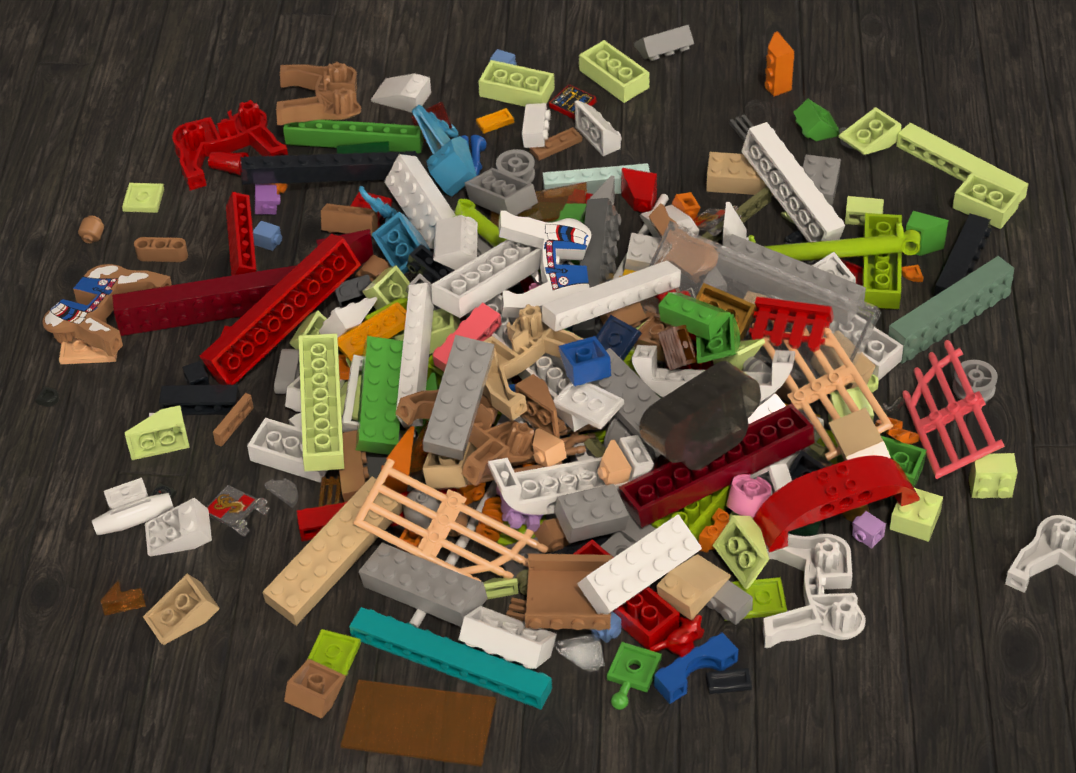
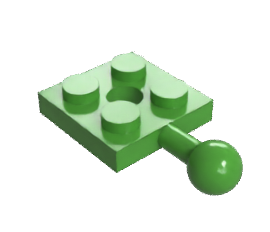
M621 642L607 674V680L622 684L619 692L615 693L611 698V704L614 708L621 710L628 705L627 694L630 687L648 692L654 674L661 662L662 654ZM632 664H637L640 666V668L637 670H632L629 668V666Z

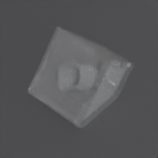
M594 634L554 642L553 647L560 655L583 670H587V672L597 671L600 669V666H605L600 640Z

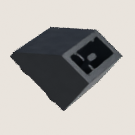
M369 274L346 280L332 292L337 307L344 308L352 302L356 304L367 298L362 291L371 284ZM372 306L368 313L376 311L375 307Z

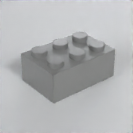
M806 155L803 165L804 172L814 182V185L823 194L829 205L833 207L841 159Z
M614 484L557 496L554 509L568 543L625 530L629 518L626 507Z

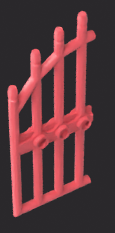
M949 340L944 342L948 355L938 361L933 352L928 354L932 367L924 376L918 367L914 369L918 385L912 397L907 390L902 393L922 446L927 450L926 456L936 479L1005 447L1002 440L995 441L981 410L982 406L986 405L980 391L973 392L958 357L963 355L960 348L954 350ZM952 362L966 394L964 399L957 402L942 371V368ZM935 374L948 402L947 407L941 410L937 409L927 385ZM921 394H923L930 414L920 420L915 406ZM972 411L988 443V446L978 451L963 419L964 415ZM954 420L970 453L961 459H958L945 428L947 423ZM935 429L938 430L951 461V464L940 468L927 437V433Z

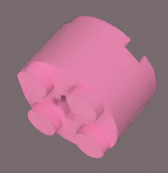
M749 474L737 475L731 483L726 506L739 514V516L754 517L761 505L771 496V485L765 479L758 476L757 479L750 478Z

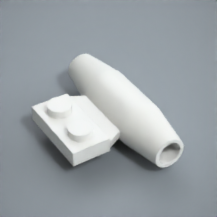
M142 478L105 490L104 493L110 510L93 519L92 523L97 535L108 534L148 522L174 507L169 493L148 496Z

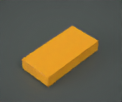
M507 108L476 119V124L483 134L514 123V118Z

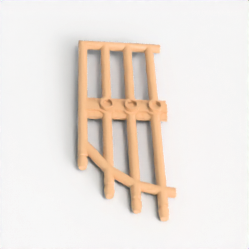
M806 328L804 336H810L811 333ZM825 328V346L834 348L844 365L833 370L820 349L813 352L827 373L818 379L815 378L799 351L790 347L789 340L783 339V342L789 351H795V361L809 381V384L798 388L789 374L785 382L792 393L787 396L798 410L802 408L829 450V452L824 454L827 461L841 455L839 447L836 448L809 404L820 399L833 421L841 417L827 397L828 394L837 390L852 413L856 412L859 409L844 387L855 381L882 422V424L876 426L879 434L892 428L893 425L830 328ZM764 337L765 343L762 346H764L773 361L775 349L771 345L770 337Z
M387 459L353 522L354 525L415 556L478 581L481 580L477 577H472L471 574L491 571L499 576H503V578H513L514 575L511 572L499 567L510 560L528 567V558L526 559L518 554L525 545L538 549L542 553H546L548 550L546 545L540 544L531 538L534 534L532 530L527 529L524 534L465 505L464 503L467 498L461 496V494L448 489L445 495L392 468L395 462L391 459ZM390 475L441 501L442 503L437 512L384 486L383 483L387 476ZM378 493L433 519L428 529L426 530L373 503ZM371 510L422 536L423 539L418 548L364 521L368 511ZM461 511L518 540V542L510 550L455 522ZM452 529L502 554V556L489 562L446 540ZM441 547H444L477 565L457 568L437 558Z

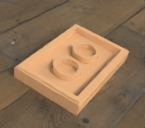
M73 337L71 342L66 341L61 344L60 364L117 361V353L113 357L108 356L104 350L93 347L83 340L76 339V337Z

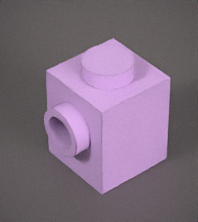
M866 511L861 516H857L853 521L852 536L859 542H863L870 548H873L884 537L886 524Z

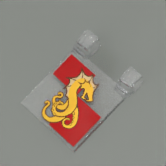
M733 206L734 210L737 211L738 206ZM709 208L693 219L699 230L708 231L711 235L716 236L722 232L721 229H717L715 226L724 220L725 209Z
M229 485L206 507L209 511V517L232 527L242 536H245L250 531L249 528L245 527L247 522L244 519L254 508L263 515L270 510L269 507L265 506L268 503L266 499H257Z

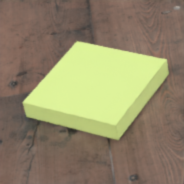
M129 183L122 206L123 212L158 213L164 192V184Z

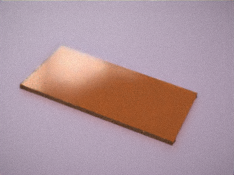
M358 680L341 748L482 766L496 697Z

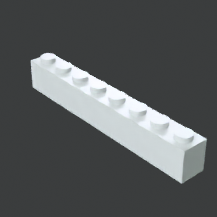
M664 261L542 305V322L556 332L680 287L681 270L669 261Z
M428 283L409 285L397 407L400 398L426 390L434 309L432 290ZM396 415L404 428L423 425L422 418L413 421V424L407 425Z

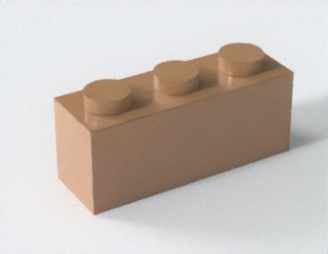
M326 204L321 210V230L328 231L329 233L341 232L348 234L370 229L372 236V233L378 229V212H375L373 209Z

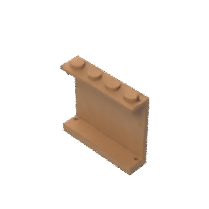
M528 554L529 572L525 628L610 630L611 612L609 614H598L577 583L610 561L612 555Z

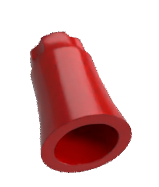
M211 152L208 165L213 169L241 176L240 158L248 157L249 155L246 152Z

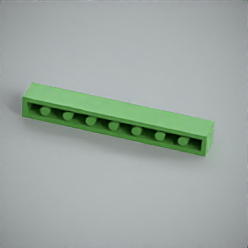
M313 120L287 123L283 128L285 143L288 145L337 148L340 145L389 141L390 151H416V153H421L424 142L420 126Z

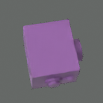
M255 184V214H276L277 205H280V194H277V185Z

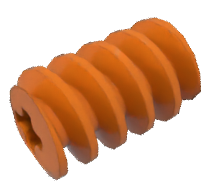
M488 498L484 502L482 513L501 523L505 522L502 519L504 513L501 511V498ZM478 520L476 533L497 542L501 532Z

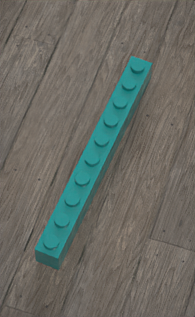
M361 607L349 626L351 637L359 638L363 643L538 709H542L552 691V679L545 673H538L523 665L513 664L504 658H497L485 651H478L466 644H459L448 637L435 635L429 630L416 628L410 623L400 622L391 616L381 615L372 609L368 610Z

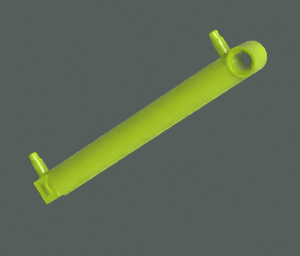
M468 199L458 200L454 212L455 215L471 217L478 222L477 233L493 247L507 240L499 237V227L476 210L475 204Z
M897 222V235L764 247L799 261L820 260L833 252L839 258L901 252L907 255H915L920 250L921 236L915 230L904 232L902 223ZM749 235V241L756 243L754 236Z

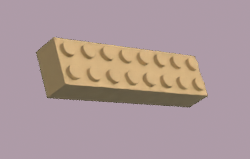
M371 477L263 591L265 602L297 626L378 538V536L353 524L376 481L374 477ZM378 493L373 502L397 515H400L403 511V504L381 493ZM371 510L368 511L364 521L384 531L392 523L389 519Z

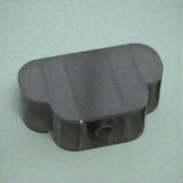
M718 362L649 406L640 420L641 438L671 462H681L691 470H699L737 446L743 440L748 430V418L753 415L760 404V385L755 379L730 362Z

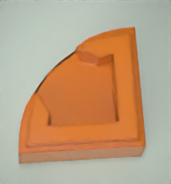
M919 265L901 267V275L904 278L913 282H923L924 277Z

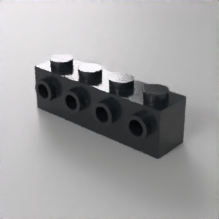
M420 244L409 254L408 269L414 274L418 275L420 273L431 284L454 271L452 268L433 260L434 254L423 244Z

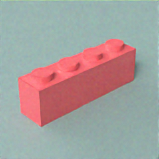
M483 302L479 307L474 308L471 315L459 324L458 329L446 338L442 346L435 349L432 355L434 365L443 372L445 371L455 335L484 341L491 337L502 325L500 314Z

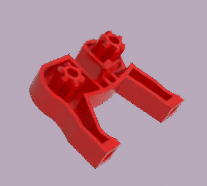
M252 100L245 103L241 102L238 113L233 116L231 110L228 111V119H223L220 123H217L218 131L211 117L182 124L174 130L172 138L175 152L180 158L182 174L190 191L207 186L202 166L205 157H208L211 152H233L251 145L261 156L288 155L286 145L278 142L274 134L266 128L267 116L259 109L257 103H253Z

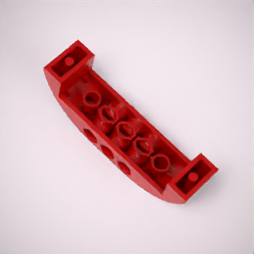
M862 456L808 473L787 483L761 505L753 520L761 529L766 548L770 553L788 546V531L892 495L895 496L901 507L920 501V497L896 461L885 456Z

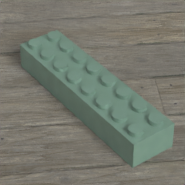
M997 256L889 325L888 336L903 345L900 363L903 364L907 360L913 359L921 351L927 350L930 345L939 342L947 334L953 333L961 325L967 324L970 319L979 316L987 308L993 307L1001 299L1007 298L1011 293L1014 267Z

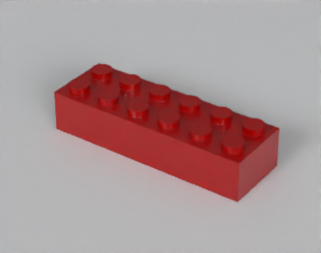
M594 540L589 541L574 553L578 555H610ZM649 586L613 610L621 618V628L647 650L663 641L672 631L679 628L680 612Z

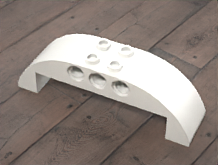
M637 345L632 356V363L640 378L654 392L670 401L697 405L699 408L716 406L719 409H726L728 407L751 405L774 394L786 381L793 368L795 351L775 350L772 361V373L675 369L670 371L668 368H657V346Z
M639 435L620 438L618 446L632 467L628 481L630 482L648 473L654 463ZM602 457L521 472H514L508 458L488 461V467L506 503L513 509L526 514L555 513L557 496L605 486L604 481L598 476V468ZM624 482V483H620V484H616V485H615V487H616V489H617L619 495H620L619 487L622 486V485H624V484H626V483H628V482Z

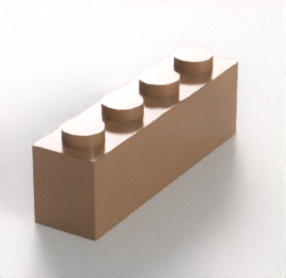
M357 430L343 433L344 469H339L344 502L349 501L367 482L366 479L370 478L368 466L365 467L364 465L368 463L366 452L355 450Z

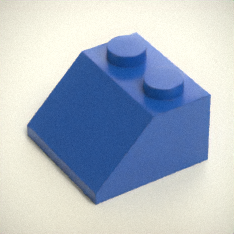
M596 336L558 346L566 375L574 386L602 380L611 376L610 356Z

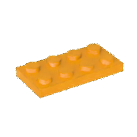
M398 302L394 303L338 337V349L350 361H352L353 355L362 356L367 336L391 339L400 331L405 330L407 310Z

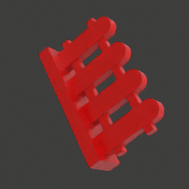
M756 297L755 305L757 311H754L753 315L756 321L754 328L749 329V335H751L752 340L770 337L773 346L781 345L783 339L789 340L790 347L793 349H798L802 342L808 343L809 350L813 352L818 351L821 345H825L824 331L825 328L830 327V323L833 322L834 318L832 306ZM769 320L775 321L772 331L766 330ZM788 322L794 323L791 334L785 333ZM806 325L812 326L810 336H804Z

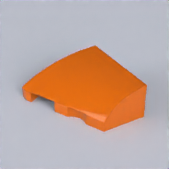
M889 418L893 427L882 432L906 444H913L919 441V434L902 429L903 421ZM877 420L875 426L882 424V422Z

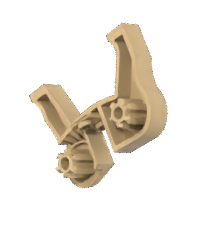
M527 304L524 309H520L519 317L512 326L510 322L507 323L508 339L512 342L513 350L493 336L483 341L494 344V357L483 394L489 399L494 408L512 421L527 411L526 397L523 394L515 393L509 388L507 379L526 370L545 353L561 358L558 346L583 339L563 329L556 332L542 322L541 308L538 305L534 307Z

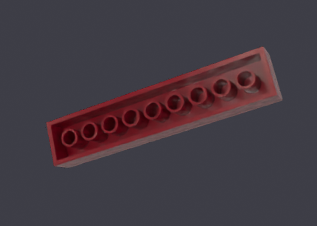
M297 265L112 295L113 310L120 335L124 336L241 317Z
M791 403L620 486V497L626 510L638 525L643 528L730 485L733 478L737 475H751L814 444V426Z

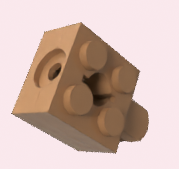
M653 313L638 329L642 334L634 344L635 349L637 345L657 346V360L665 362V354L659 344L660 338L658 333L675 326L660 321V314Z

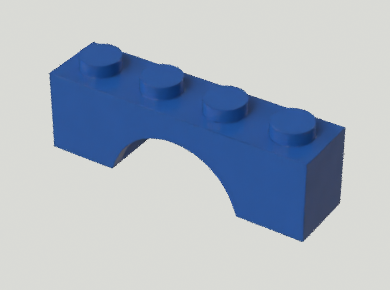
M723 632L718 636H713L705 644L693 648L684 657L677 658L671 665L659 669L654 674V687L671 704L687 694V677L690 673L700 668L724 671L738 662V649Z

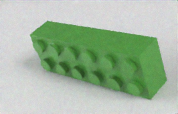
M367 336L363 351L355 449L357 451L389 455L399 442L400 421L395 413L403 341Z

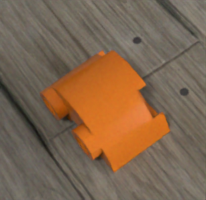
M718 508L712 517L715 523L711 526H705L700 533L699 544L702 549L699 551L709 552V550H714L713 544L728 524L729 514L721 508Z

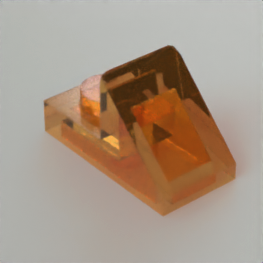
M119 580L101 599L105 616L146 606L141 588L122 592Z

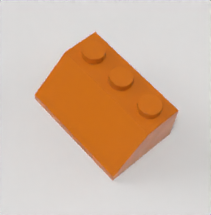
M777 31L774 33L768 46L766 56L767 68L765 69V88L773 96L792 90L794 50Z

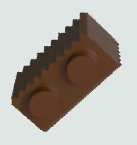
M686 325L672 327L658 333L660 338L659 344L663 348L665 363L670 371L697 362Z

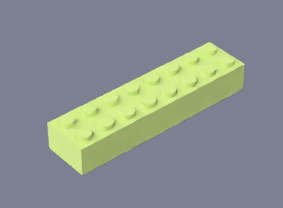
M337 334L299 336L304 472L344 469Z

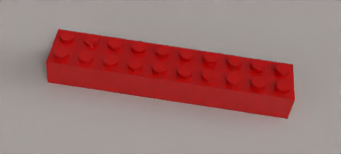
M330 234L199 356L219 384L234 385L361 266L344 237Z

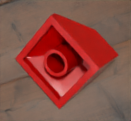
M622 168V197L634 211L644 213L652 211L657 200V174Z

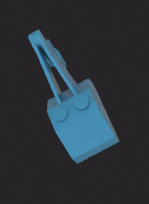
M418 104L412 110V113L433 154L426 160L429 173L443 191L452 197L465 186V182L477 176L468 143L461 136L458 137V131L451 123H446L444 120L440 121L434 113L427 112L423 106Z
M359 186V192L365 201L370 204L375 212L379 211L386 218L385 223L373 232L372 236L390 265H397L405 275L410 271L407 267L409 254L420 244L429 249L428 244L404 214L391 208L388 203L384 204L379 197H371L364 190L363 186Z

